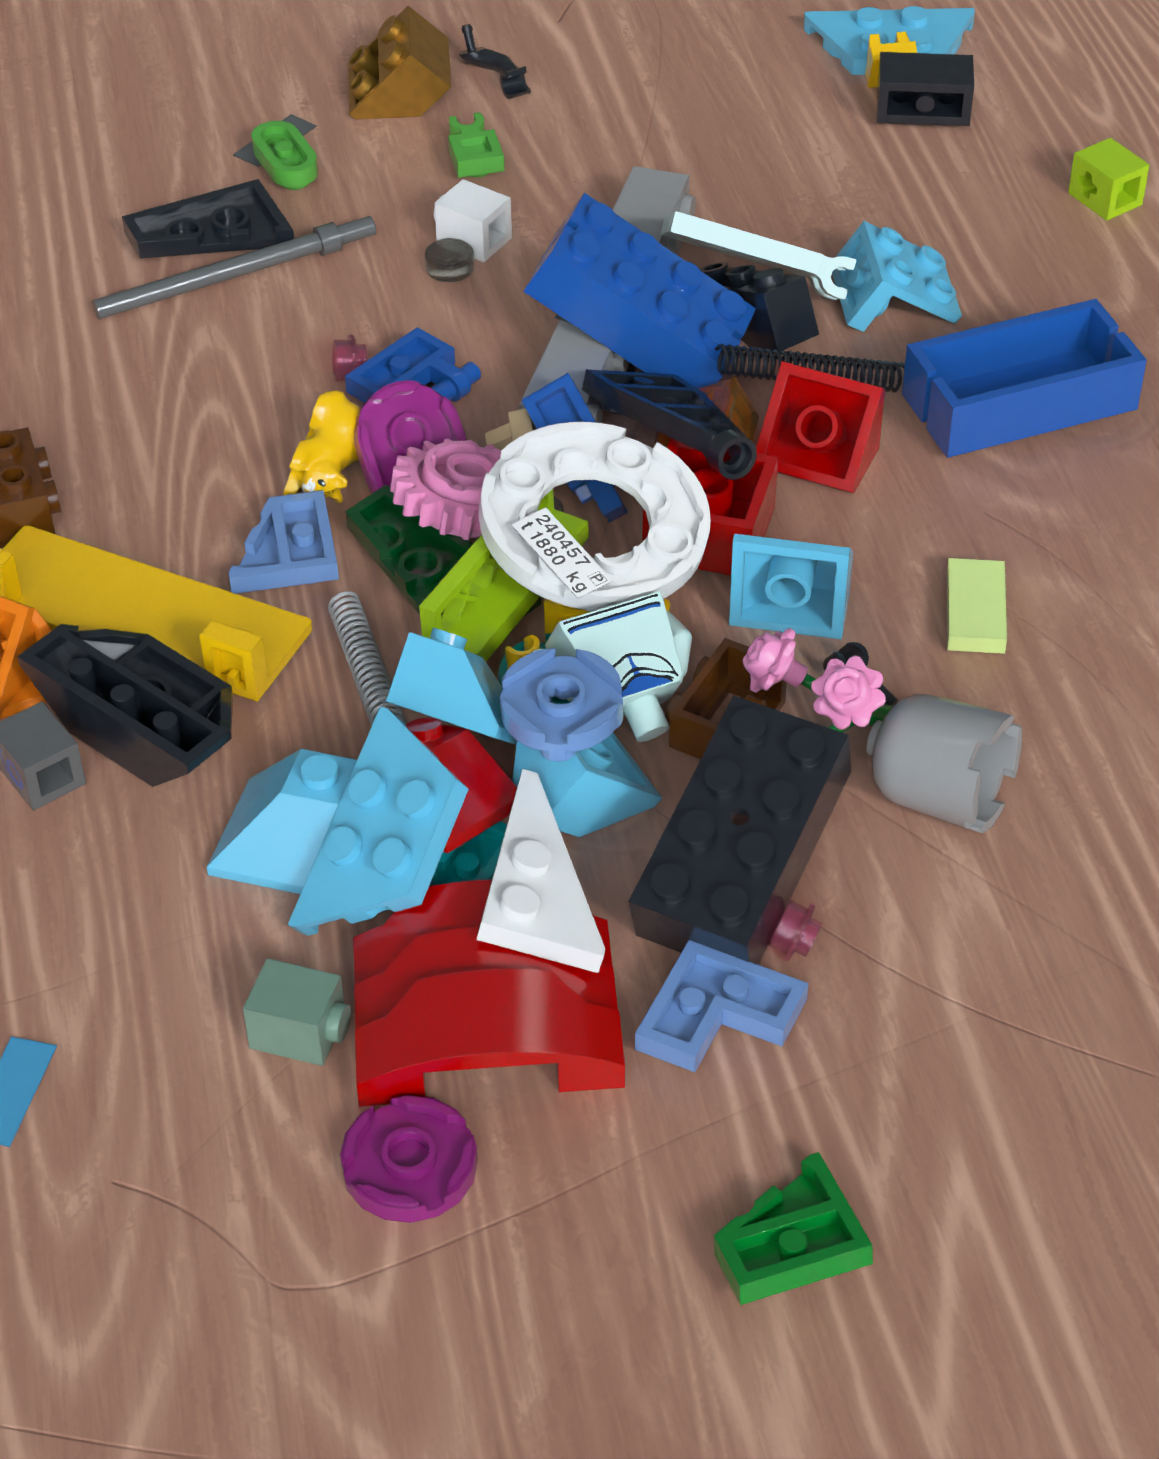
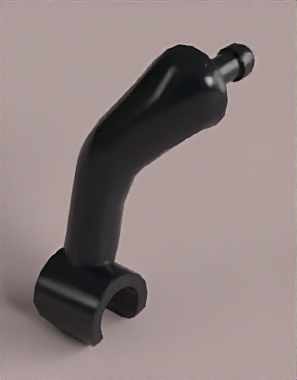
M471 24L462 25L461 30L464 34L467 50L460 52L459 56L464 61L500 73L501 88L507 99L531 93V89L527 86L524 74L527 73L526 66L518 68L510 57L484 47L476 48Z

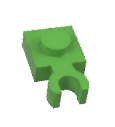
M479 112L474 113V123L469 125L460 124L456 116H450L449 153L458 178L468 176L483 177L489 173L504 171L503 151L495 130H485L483 115Z

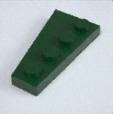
M384 485L345 511L347 528L420 614V604L474 543L469 540H463L460 536L451 534L441 535L439 530L432 526H419L420 515L404 516V505L394 504V493L390 492L389 486ZM541 596L524 616L541 605Z

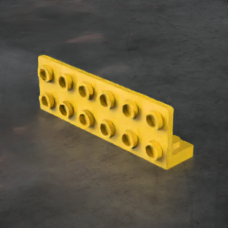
M32 526L22 527L3 549L0 548V595L35 608L52 630L60 624L79 626V631L109 629L149 634L230 684L233 694L256 702L260 700L313 630L312 620L308 617Z

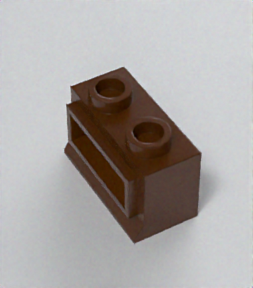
M724 638L711 657L704 656L700 660L694 672L692 683L683 694H675L670 701L665 714L670 726L669 747L701 759L718 726V723L710 719L729 693L780 711L785 704L787 683L781 680L772 685L767 691L764 689L759 690L757 693L751 691L750 673L746 670L742 661L749 647Z

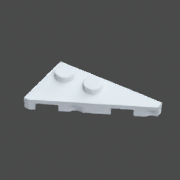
M522 769L476 940L598 973L605 953L604 944L538 773Z

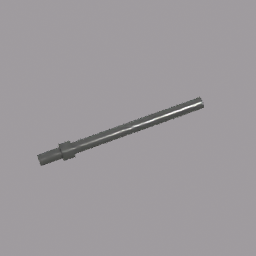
M371 216L338 226L334 222L314 227L313 233L92 300L93 308L97 318L103 319L317 252L325 256L341 251L343 244L376 235V226Z

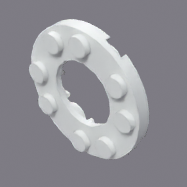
M567 422L549 425L530 431L508 444L501 451L500 459L492 467L489 474L486 473L479 503L480 529L491 555L510 577L533 593L558 604L593 612L660 591L664 599L681 588L692 577L703 558L711 522L710 508L705 492L697 477L677 455L657 442L654 448H651L637 440L625 437L626 428L595 422ZM572 480H598L616 485L634 496L646 511L650 529L647 538L639 546H634L631 552L612 558H604L601 553L595 554L593 559L613 581L577 598L511 524L537 512L541 499L554 487Z

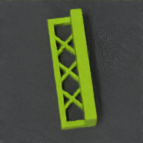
M552 489L541 499L538 511L547 508L582 546L589 538L588 521L554 509ZM481 534L420 604L422 636L430 638L433 628L467 639L464 650L483 657L487 661L540 596L519 584L503 570L491 555Z

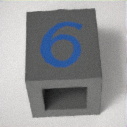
M43 701L0 721V770L33 811L86 784L77 742Z

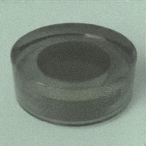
M444 238L433 242L425 250V269L427 274L431 278L442 282H456L467 278L474 271L473 248L467 242L456 238Z

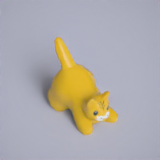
M333 390L319 395L309 423L310 430L307 437L299 442L290 464L291 472L283 495L297 494L301 488L304 493L324 490L325 498L330 497L335 502L342 503L343 497L340 489L346 488L348 481L341 474V471L359 460L354 445V430L357 415L361 409L360 406L350 402L344 392Z

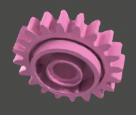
M444 439V443L437 445L424 441L423 451L418 448L408 447L407 455H398L396 466L393 467L390 492L394 493L393 503L404 505V516L420 515L419 526L421 527L432 526L439 530L441 535L451 534L460 536L463 540L479 538L482 534L479 524V503L482 485L486 473L489 474L492 467L500 459L501 450L491 444L483 448L479 447L472 440L451 441L450 439Z

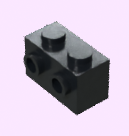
M880 52L877 84V123L970 126L974 94L973 55Z

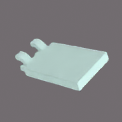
M677 211L665 215L660 235L768 267L782 268L783 271L805 276L810 280L813 290L818 295L830 300H845L848 291L843 287H837L833 284L831 280L833 270H854L856 259L841 256L830 258L823 256L824 254Z

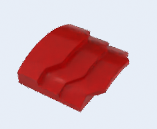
M492 879L429 886L421 905L394 912L385 924L353 937L355 1059L359 1107L391 1105L390 1099L406 1095L426 1097L424 1073L556 1063L559 1093L625 1088V1058L612 965L608 920L592 915L605 947L604 957L598 973L476 940Z

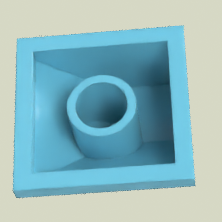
M734 534L729 625L781 632L791 628L796 631L795 634L842 639L850 596L853 550L848 547Z
M437 628L432 629L430 638L409 632L386 702L516 745L517 740L509 734L501 719L500 695L503 688L483 657L464 650L467 639Z
M550 700L551 703L560 704V703H557V702H555V701ZM614 733L601 743L591 748L577 751L571 759L560 762L550 761L542 756L540 750L532 749L517 741L512 782L518 786L522 769L538 773L561 832L582 837L651 809L662 799Z
M300 749L251 777L207 865L208 875L301 894L357 760Z

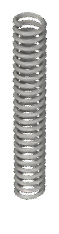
M352 591L337 594L330 600L328 612L335 626L339 642L344 650L346 661L367 713L369 724L372 726L379 708L384 707L395 713L406 725L401 707L386 702L388 696L385 695L389 694L392 682L387 674L385 663L382 661V656L366 619L359 596ZM342 596H351V597L343 598V599H341V600H339L338 602L335 603V601H336L338 598L342 597ZM347 601L354 602V603L345 604V605L341 606L340 608H338V606L341 605V604L344 603V602H347ZM349 607L351 608V610L345 611L344 613L340 614L341 611H343L344 609Z

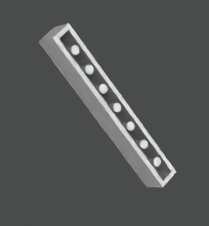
M633 166L613 211L642 232L653 236L658 243L670 251L679 253L682 241L662 236L660 233L665 215L677 211L694 216L696 197L689 195L690 175ZM559 320L522 399L569 373L595 421L602 423L603 410L599 407L600 402L582 390L585 371L590 369L626 372L629 362L573 324ZM522 400L519 404V410L525 408Z

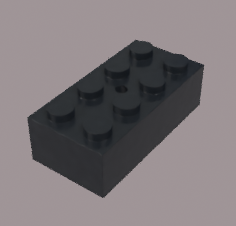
M733 695L628 901L636 936L682 953L687 942L691 940L759 965L851 773L849 735ZM737 815H745L749 818V821L744 825H735L732 819Z

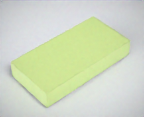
M948 558L947 650L1005 654L1007 644L1005 561Z

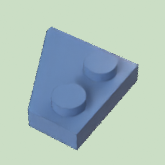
M324 490L269 497L260 513V523L252 528L244 543L246 554L240 565H232L228 572L231 592L235 594L339 580Z

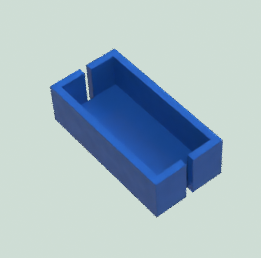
M586 193L581 196L556 231L541 258L542 260L537 265L523 291L643 372L677 375L703 391L706 395L723 377L717 369L718 357L722 349L716 351L714 348L721 343L725 346L728 344L739 346L741 343L740 339L744 336L756 309L744 301L739 294L728 290L701 272L696 265L685 261L658 243L653 236L642 232L614 213L610 207L599 203ZM725 355L722 361V370L725 364Z
M1096 298L907 344L902 395L920 421H927L926 429L945 456L949 458L1137 410L1147 359L1125 332L1118 333L1119 325Z

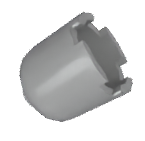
M930 694L908 696L899 701L888 712L883 721H876L869 733L867 753L872 756L874 780L884 797L896 804L967 829L985 833L994 825L1005 806V802L995 800L1003 776L1016 777L1022 750V727L1012 723L1015 716L1004 712Z

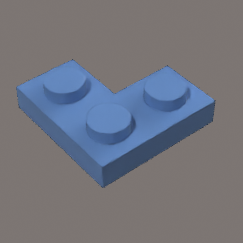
M689 940L635 1033V1050L696 1072L721 1025L783 1047L807 1001L809 983Z

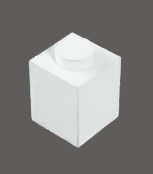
M462 179L434 203L433 216L436 222L437 244L485 262L512 239L511 198Z

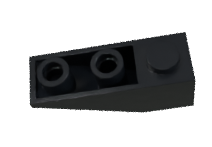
M717 262L700 268L701 272L728 290L736 292L744 301L756 308L746 332L741 338L747 346L756 349L762 348L764 350L768 348L780 351L819 335L805 276L784 274L782 268H772L764 271L756 270L754 265L732 268L728 266L727 262Z

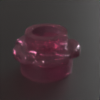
M349 334L348 339L333 340L332 345L334 380L345 381V375L367 361L366 345L356 344L352 334Z
M790 900L768 945L784 953V961H789L794 952L804 957L807 956L822 925V922L812 918L815 910L814 904L810 903L808 908Z

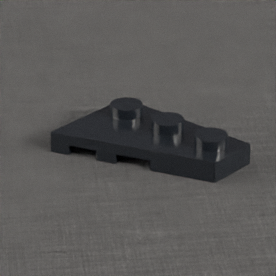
M259 179L122 216L124 233L140 259L262 249L294 239L292 227Z

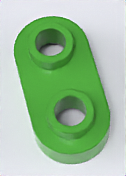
M269 121L254 128L251 134L253 153L276 184L290 190H299L317 178L318 165L316 153L293 124L285 121Z

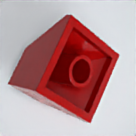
M437 718L415 719L405 725L469 789L444 848V853L451 852L510 815L517 786L468 729L442 725L441 720Z

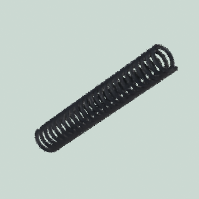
M722 343L714 348L716 351L722 349L717 362L718 372L721 376L727 373L729 377L733 374L739 377L742 374L744 378L750 376L753 379L757 376L759 379L765 377L767 380L773 378L776 381L775 367L778 359V372L781 361L785 362L786 360L787 363L791 364L793 361V364L798 366L801 361L802 367H806L808 362L809 369H813L816 362V370L821 371L823 364L824 373H828V368L831 364L830 374L836 375V367L838 365V376L843 377V369L846 366L845 378L850 379L853 366L852 380L855 381L858 379L860 367V382L864 383L865 371L868 367L867 384L872 385L873 370L875 368L873 386L884 388L886 392L891 390L895 393L902 384L901 368H905L904 363H896L895 361H875L865 358L853 359L852 357L816 355L806 352L801 354L798 351L786 352L784 350L778 351L768 348L763 350L762 348L756 349L754 347L748 348L746 346L740 347L730 344L725 346ZM725 355V364L722 370V361ZM731 356H732L733 362H732V368H731V371H730V359H731ZM740 356V368L739 371H737V364ZM748 357V367L745 373V362ZM754 358H755L756 365H755V370H754V373H753V368H752V367H753V361H754ZM763 358V370L760 374V365ZM771 359V368L768 375V363ZM881 369H882V370H883L882 380H881L882 384H881V386H879V382H880V372H881ZM890 369L889 386L887 387L888 371ZM896 370H897L898 380H897V385H896V387L894 388L893 385H894V382H895V372H896Z

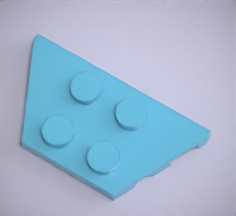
M909 6L899 10H880L874 7H865L853 11L804 12V31L808 35L815 32L823 37V48L831 56L840 59L841 65L852 75H865L870 34H879L881 44L895 43L896 33L906 31L909 40L916 42L918 53L955 54L961 46L962 35L965 30L971 31L973 28L975 10L974 8L924 9L918 6Z
M380 707L288 922L290 927L303 935L317 934L320 924L344 918L353 924L372 919L378 913L385 910L397 912L421 905L469 790L405 726L404 722L387 708Z

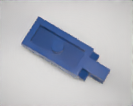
M569 373L522 399L537 429L567 422L597 423ZM572 480L567 482L570 490L574 495L577 494L582 504L595 499L608 522H612L628 513L614 487L616 485L598 480Z

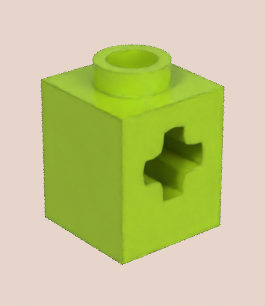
M1110 137L1074 153L1068 193L1108 221L1143 205L1150 164Z

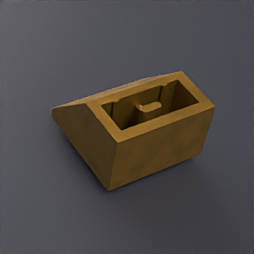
M409 5L397 16L392 15L388 17L381 25L377 36L367 46H359L348 61L349 115L356 120L421 117L451 88L448 37Z

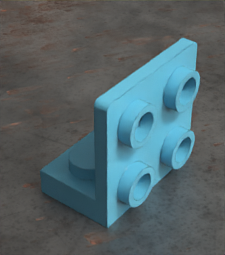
M863 221L836 255V257L856 259L854 270H833L832 272L835 285L848 290L845 300H840L848 326L864 332L874 318L880 316L886 310L892 296L954 324L962 317L956 299V290L951 284L945 267L946 261L938 251L930 246L924 245L919 247L906 241L892 228L883 227L881 229Z

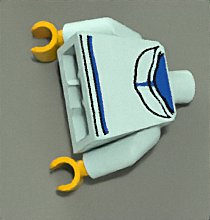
M660 591L566 619L557 624L545 644L546 649L556 648V657H576V649H580L601 656L616 669L622 686L623 716L626 715L637 742L649 741L669 730L670 726L660 704L669 700L683 682V677L688 669L692 635L670 613V601L663 599ZM532 634L523 639L524 651L514 650L511 646L505 647L507 670L520 658L532 652L542 650L537 636ZM573 697L567 698L566 700L572 702Z

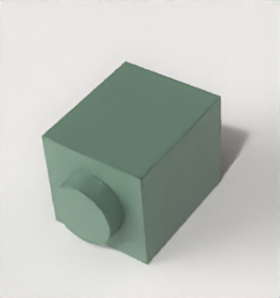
M269 958L266 959L243 1007L250 1049L320 1066L324 1065L333 1043L343 1042L351 1020V1006L344 1003L341 975Z

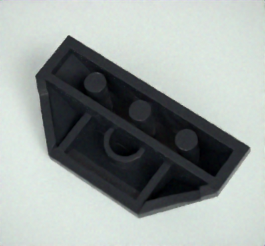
M60 624L17 656L20 667L69 733L152 787L189 774L232 739V686L149 634L109 629L79 631V626Z

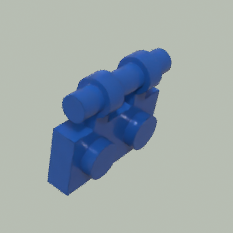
M417 327L345 375L346 392L365 403L371 395L388 384L398 381H416L426 385L431 381L436 384L431 387L433 390L450 401L456 402L470 392L471 385L481 378V371L473 362H467L460 368L454 366V347Z

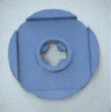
M556 648L538 650L516 661L506 671L502 680L503 690L500 695L501 719L506 730L525 746L540 750L542 756L550 761L560 762L571 759L577 751L591 748L604 741L622 724L623 699L620 676L607 660L590 651L576 649V657H556ZM553 696L561 700L573 697L572 702L567 704H554L550 702V698Z

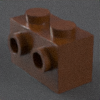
M29 427L12 431H0V548L5 547L19 530L27 525L55 534L51 514L61 512L54 480L43 482L45 479L52 478L45 447L34 448Z

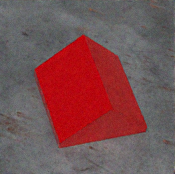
M781 361L756 446L757 453L778 457V473L854 494L880 448L885 389Z

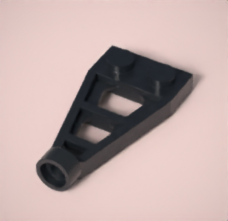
M586 369L582 390L600 402L599 407L602 410L625 415L702 452L709 466L727 479H740L753 468L757 457L755 444L746 437L703 391L674 374ZM727 451L731 459L723 462L724 455Z

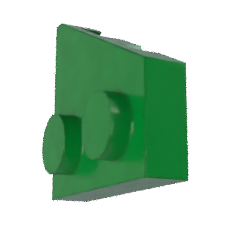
M819 1152L810 1154L801 1161V1174L782 1191L772 1186L755 1200L753 1208L748 1213L736 1216L714 1235L715 1257L740 1305L873 1264V1245Z

